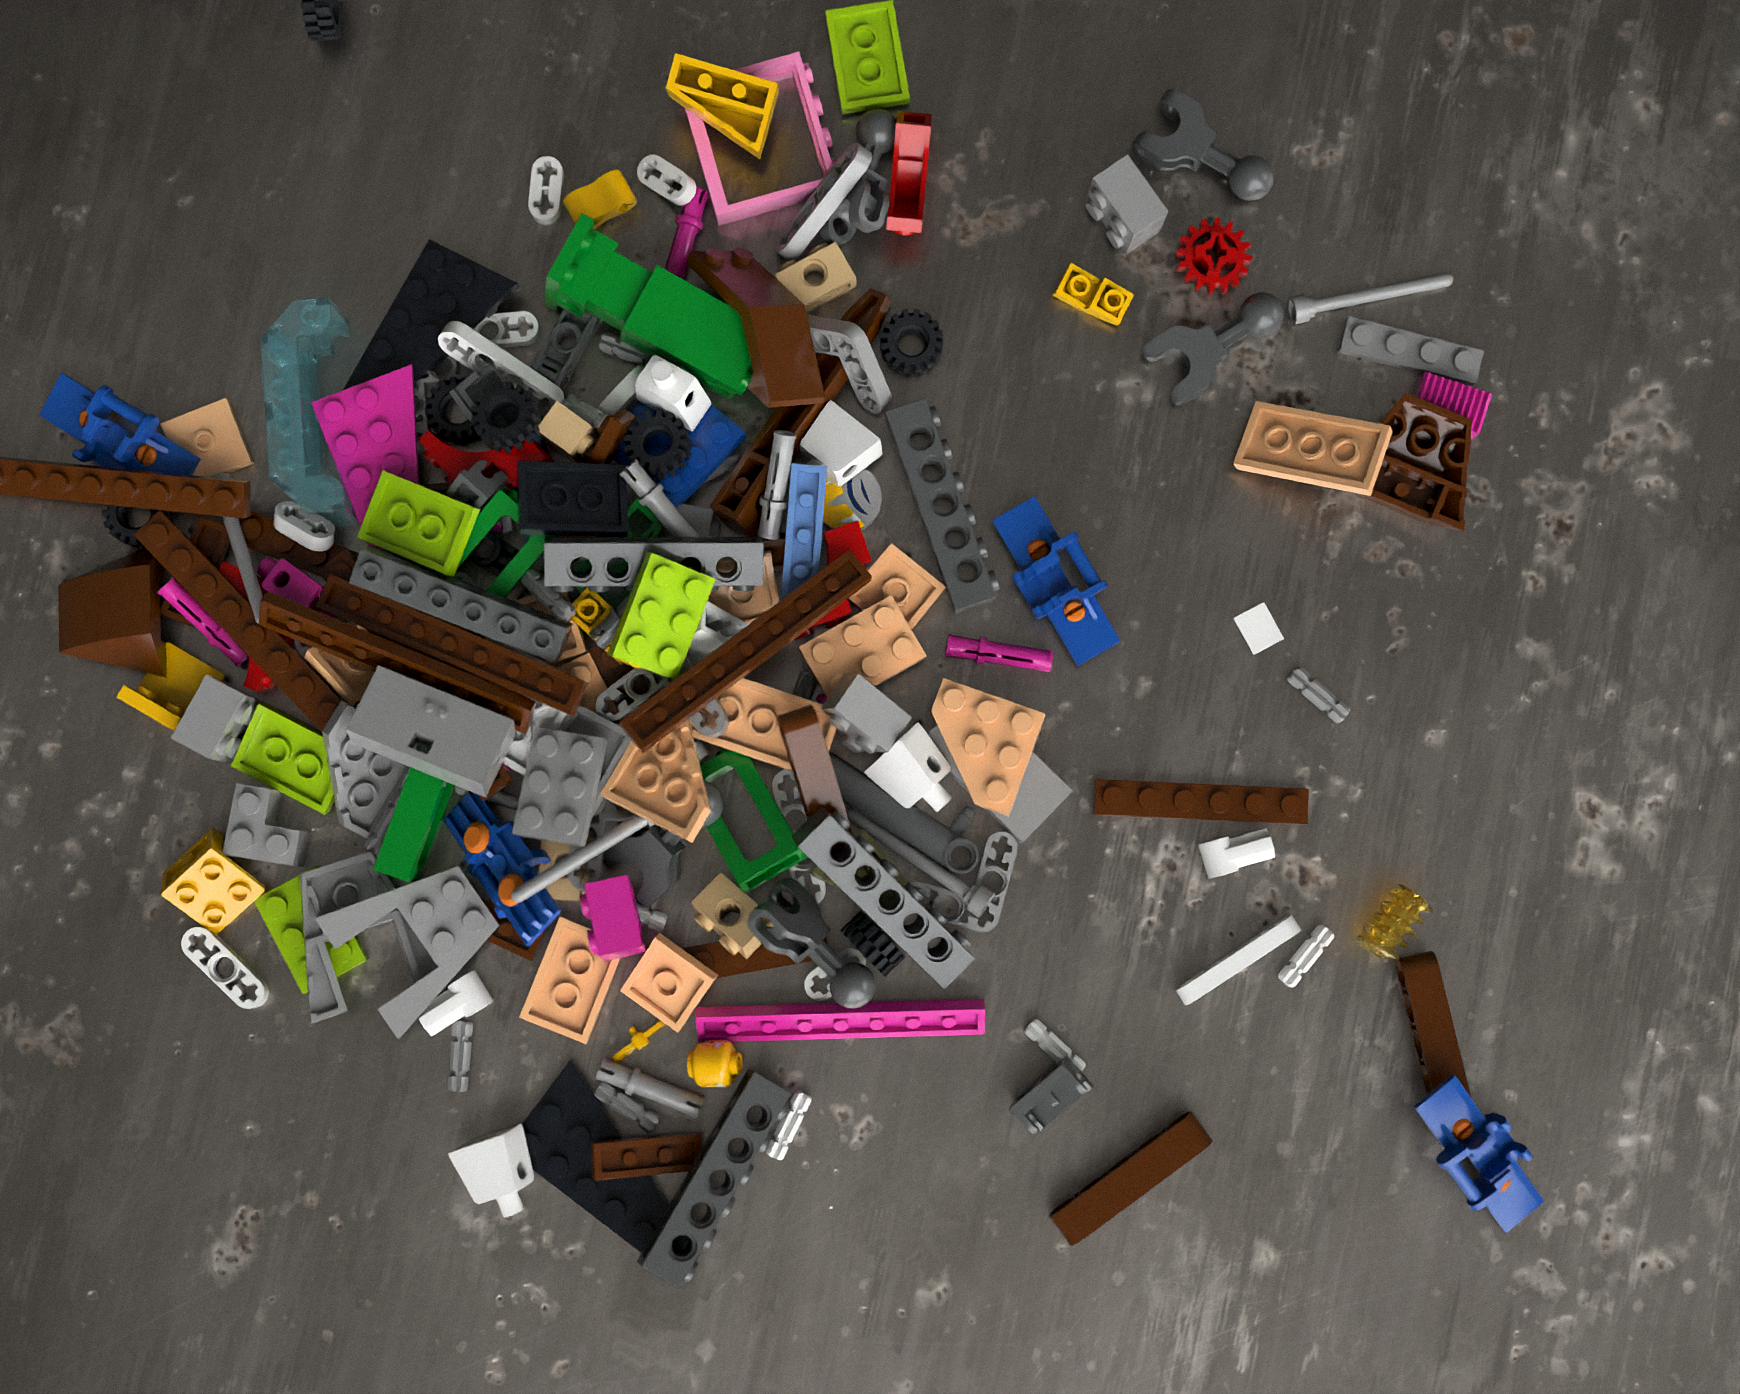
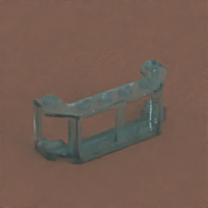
M330 298L296 300L288 306L260 339L270 481L308 513L321 515L333 523L335 527L359 525L352 505H348L345 502V490L341 482L332 476L325 475L322 429L311 402L320 399L317 357L334 355V349L331 345L337 336L350 337L349 320Z

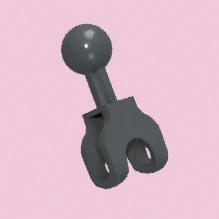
M1174 89L1167 90L1162 96L1161 109L1163 114L1176 124L1177 131L1165 137L1148 131L1142 132L1132 143L1133 150L1138 157L1161 171L1187 167L1197 172L1202 162L1229 177V184L1233 193L1243 200L1255 201L1263 198L1271 190L1274 182L1273 169L1264 158L1250 155L1239 159L1216 146L1214 142L1217 132L1207 125L1201 104Z
M869 110L857 122V141L862 147L872 153V160L865 173L819 230L821 237L828 244L837 242L838 245L850 241L856 228L865 233H870L880 229L884 224L890 200L885 192L887 179L877 174L881 155L894 148L896 118L886 110ZM867 215L871 216V221L866 218ZM835 218L842 219L839 235L835 233L833 228Z
M1266 292L1255 293L1246 298L1242 303L1239 317L1218 330L1213 331L1210 324L1201 329H1192L1187 326H1172L1147 342L1142 349V353L1150 362H1156L1167 356H1174L1180 358L1186 364L1188 374L1180 383L1175 385L1170 396L1174 404L1180 406L1207 391L1215 375L1216 365L1224 361L1228 354L1225 350L1226 348L1249 334L1255 337H1268L1278 331L1284 320V308L1280 300L1274 295Z
M704 781L711 811L702 827L711 825L718 820L724 807V800L720 790L714 784ZM655 825L650 829L642 827L603 852V864L608 869H612L614 865L621 861H632L638 865L643 873L644 883L636 894V899L647 908L678 881L680 875L679 854L686 846L680 841L682 837L660 826Z
M784 878L777 881L770 890L768 902L758 905L750 913L747 925L751 933L768 950L777 954H785L797 964L806 956H809L830 977V993L839 1005L850 1009L866 1005L872 999L876 988L875 978L870 969L857 962L845 963L823 941L831 929L823 921L816 899L798 881L792 878ZM782 891L788 892L793 897V905L782 896ZM761 917L769 919L774 927L763 924Z

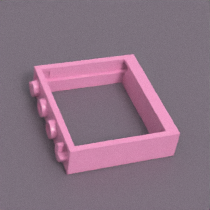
M795 52L734 69L735 71L772 82L793 77L824 179L838 160H831L828 148L833 147L828 127L821 128L818 116L823 115V110L818 94L812 95L809 84L814 83L809 64H803L800 53ZM685 108L718 226L806 202L823 179L728 205L704 121Z

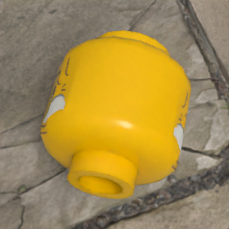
M702 1040L696 1044L694 1050L689 1051L687 1057L688 1075L690 1078H694L696 1084L700 1087H729L734 1082L736 1074H741L743 1068L741 1053H736L734 1045L727 1040Z

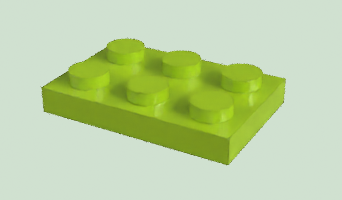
M893 0L825 10L842 114L910 104Z
M382 471L357 538L454 577L480 509L392 473Z
M647 552L608 655L676 680L682 669L715 578L654 553Z
M265 702L259 703L231 767L324 815L329 813L335 799L322 732Z
M316 865L315 867H313V868H311V869H309V870H307V871L320 868V866H317V865ZM300 875L258 897L254 903L302 994H307ZM357 935L337 949L333 947L330 941L325 943L336 977L369 960Z

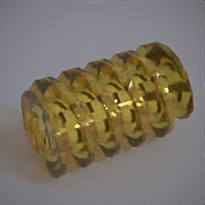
M1402 884L1398 885L1403 891L1392 889L1389 893L1395 903L1386 900L1382 902L1381 907L1386 914L1379 912L1373 914V919L1378 926L1369 923L1365 925L1364 928L1369 937L1359 935L1356 938V941L1365 950L1387 963V957L1399 960L1400 956L1394 949L1396 945L1404 948L1409 946L1402 937L1404 934L1414 937L1417 935L1411 926L1413 922L1421 925L1426 923L1419 913L1421 911L1431 914L1434 912L1420 895Z

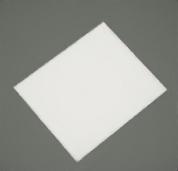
M1264 602L1233 618L1253 655L1284 639Z

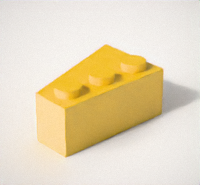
M675 53L666 84L668 96L749 153L761 159L779 94L778 83Z

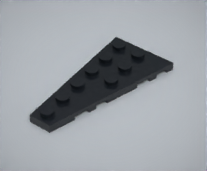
M429 239L343 390L411 364L414 371L413 386L415 388L417 386L416 382L429 370L432 372L449 356L441 349L438 343V337L447 323L459 321L474 329L484 318H490L498 310L497 306L510 294L512 296L521 289V286L517 282Z
M571 1059L522 1123L532 1168L536 1173L642 1253L669 1204L650 1176L598 1181L592 1179L591 1142L625 1139V1137L594 1096V1091L588 1086ZM679 1235L673 1239L671 1243L672 1252L679 1253L687 1248L689 1241L686 1235Z

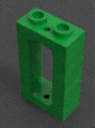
M507 487L500 489L479 513L458 568L503 515L510 516L518 523L516 488H513L511 491ZM529 535L527 543L488 587L487 591L507 598L521 582V578L526 572L533 568L544 555V537H559L560 535Z
M418 746L417 751L428 755L431 746H429V749ZM410 767L373 870L406 882H415L423 879L442 828L443 820L446 817L454 795L455 785Z
M722 748L717 752L716 757L706 763H699L703 780L707 782H712L727 772L736 769L776 839V846L772 850L753 861H747L721 815L713 824L706 826L744 893L747 894L808 858L791 836L794 834L750 757Z

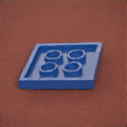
M691 399L685 400V406L691 402ZM639 401L629 410L636 417L639 415L642 420L646 418L644 412L651 411L653 416H656L657 412ZM712 404L693 432L686 429L692 444V449H689L691 454L690 460H684L686 467L683 470L677 467L675 469L677 475L673 477L670 476V473H666L663 480H659L658 476L654 475L653 481L661 483L664 487L663 493L676 508L680 503L684 504L747 438L741 428ZM656 434L646 441L645 451L651 456L663 455L669 450L671 439L664 434ZM623 440L613 460L617 464L630 466L631 462L624 448L626 444Z

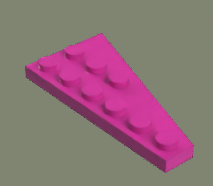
M412 364L311 402L360 527L382 471L392 473L420 485L415 424L414 371ZM367 542V545H368V546L372 545V546H375V547L380 548V549H382V550L388 551V550H386V549H383V548H381V547H378V546H376V545H374V544H371V543Z

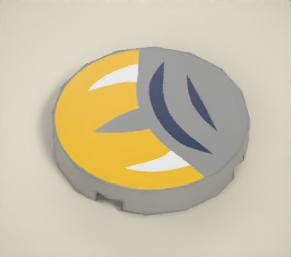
M863 469L842 486H836L826 478L823 524L831 530L855 521L859 522L861 531L871 526L878 516L882 505L881 487L875 476L867 469Z

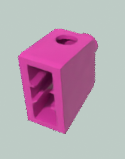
M267 557L260 563L257 574L265 579L261 587L266 591L286 597L291 601L320 611L330 617H335L334 614L315 607L324 588L315 579L284 558L277 562L271 557Z

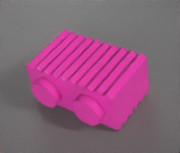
M1424 372L1416 382L1413 396L1472 419L1471 439L1480 434L1492 394L1464 385L1463 383H1458L1457 381L1445 379L1430 372Z

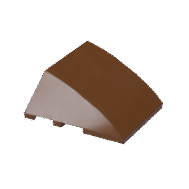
M1405 393L1379 422V424L1390 425L1393 432L1371 496L1354 494L1420 522L1464 532L1465 499L1467 498L1466 478L1467 464H1469L1472 419Z
M143 548L58 584L59 653L167 678L166 643L161 641L160 595L157 593L160 590V576H165L164 566L146 548Z

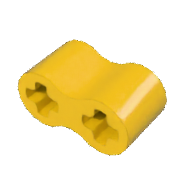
M613 170L600 176L591 184L572 191L563 199V203L575 224L581 213L595 220L593 229H596L607 220L631 210L637 204V199L620 170Z

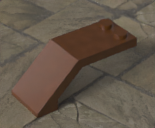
M709 248L706 251H690L686 264L741 315L753 368V375L748 389L768 408L823 403L825 394L805 305L753 258V254L746 249L735 248L734 250L719 251Z

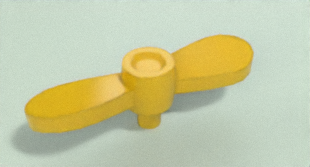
M659 1020L645 1032H638L632 1026L628 1030L633 1036L630 1039L632 1042L617 1052L611 1058L612 1061L619 1063L636 1048L638 1050L644 1048L650 1042L648 1037L664 1026L665 1023Z

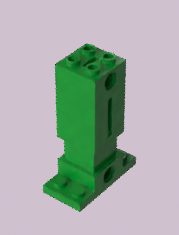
M581 213L546 277L544 305L554 311H557L560 306L581 319L585 312H588L620 330V341L649 357L653 355L660 356L693 375L701 386L730 401L735 393L741 396L753 375V371L749 369L751 359L741 315L731 306L657 265L652 273L617 253L619 243L593 229L595 220Z

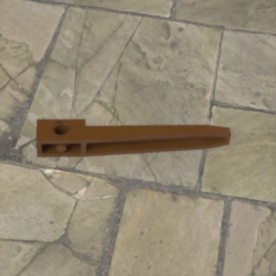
M870 288L846 311L840 320L858 325L865 332L871 344L879 332L891 301L886 294ZM816 353L825 394L824 402L777 407L747 448L709 506L724 525L748 537L754 536L760 524L762 506L759 504L760 496L765 493L774 438L773 432L785 430L797 435L794 443L792 463L800 452L799 445L801 440L830 400L833 401L848 379L839 356Z

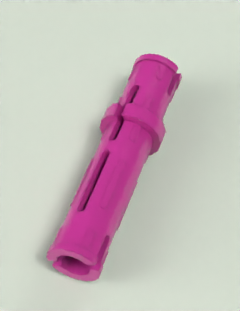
M696 187L693 199L683 205L681 215L676 216L675 223L677 228L664 268L681 279L684 278L687 268L686 263L690 251H692L697 232L702 230L703 222H701V218L710 194L706 190H703V193H701L702 188Z
M174 577L157 592L208 638L206 642L211 647L215 645L236 667L248 658L249 655Z
M948 634L945 656L976 660V664L981 665L985 661L1050 673L1053 650L987 641V637L980 636V639Z

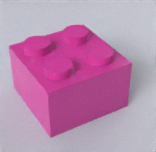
M623 875L584 884L586 893L580 895L583 915L586 916L587 920L591 919L593 929L587 930L591 952H594V955L598 954L604 962L645 953L646 946L633 883L629 876Z

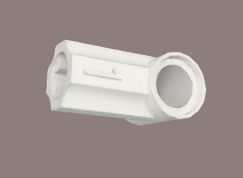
M1267 828L1247 832L1233 838L1227 836L1198 845L1208 879L1239 871L1238 868L1275 858L1273 842Z
M475 970L447 987L448 990L437 996L418 1017L424 1029L431 1036L436 1035L465 1016L467 1018L494 1001Z

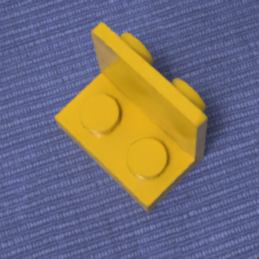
M165 642L167 678L146 673L136 689L123 685L116 698L175 731L205 675L225 681L226 675L172 643Z
M212 827L163 872L160 895L214 934H218L264 892L265 886L223 854L224 835Z

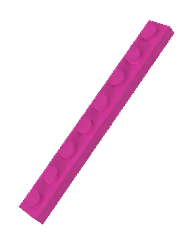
M984 999L868 1002L866 1005L856 1009L845 1008L838 1003L696 1007L697 1036L699 1043L702 1040L741 1042L985 1035Z

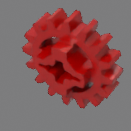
M1216 218L1213 225L1209 226L1208 222L1202 219L1199 224V230L1191 225L1187 230L1188 237L1181 236L1178 244L1182 248L1177 249L1175 258L1183 261L1177 265L1176 270L1177 272L1186 271L1187 274L1183 282L1186 284L1193 280L1196 283L1194 286L1195 292H1198L1203 286L1206 287L1208 296L1212 295L1215 288H1218L1222 295L1226 294L1228 284L1237 288L1240 284L1239 277L1245 278L1249 272L1244 265L1251 263L1252 256L1244 253L1249 250L1251 243H1242L1240 241L1244 234L1243 230L1236 233L1231 231L1233 222L1230 221L1226 227H1222L1220 218ZM1208 237L1206 243L1203 245L1197 244L1196 247H1193L1198 240ZM1213 246L1215 258L1219 259L1214 268L1212 256L1208 255ZM1195 266H1197L1203 274H1201V273L1195 268ZM1234 267L1229 274L1219 277L1223 269Z

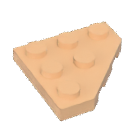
M943 678L931 713L975 805L1009 817L1045 719V713Z
M688 719L643 754L631 740L600 795L693 843L711 810Z

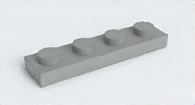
M1348 316L1345 321L1338 352L1420 374L1430 372L1431 374H1436L1445 379L1457 381L1471 387L1477 383L1484 350Z

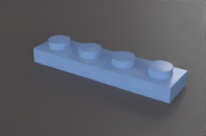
M791 463L781 600L819 572L827 466Z

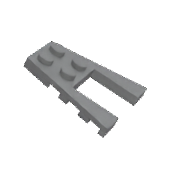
M371 851L300 874L309 1019L311 1024L348 1011L325 946L329 939L315 919L395 889L386 874L373 870L376 859ZM396 908L368 928L389 921L393 922L413 983H415L438 966L399 909Z
M459 866L315 919L333 947L337 949L398 908L438 966L436 969L377 1009L397 1039L408 1030L499 926Z

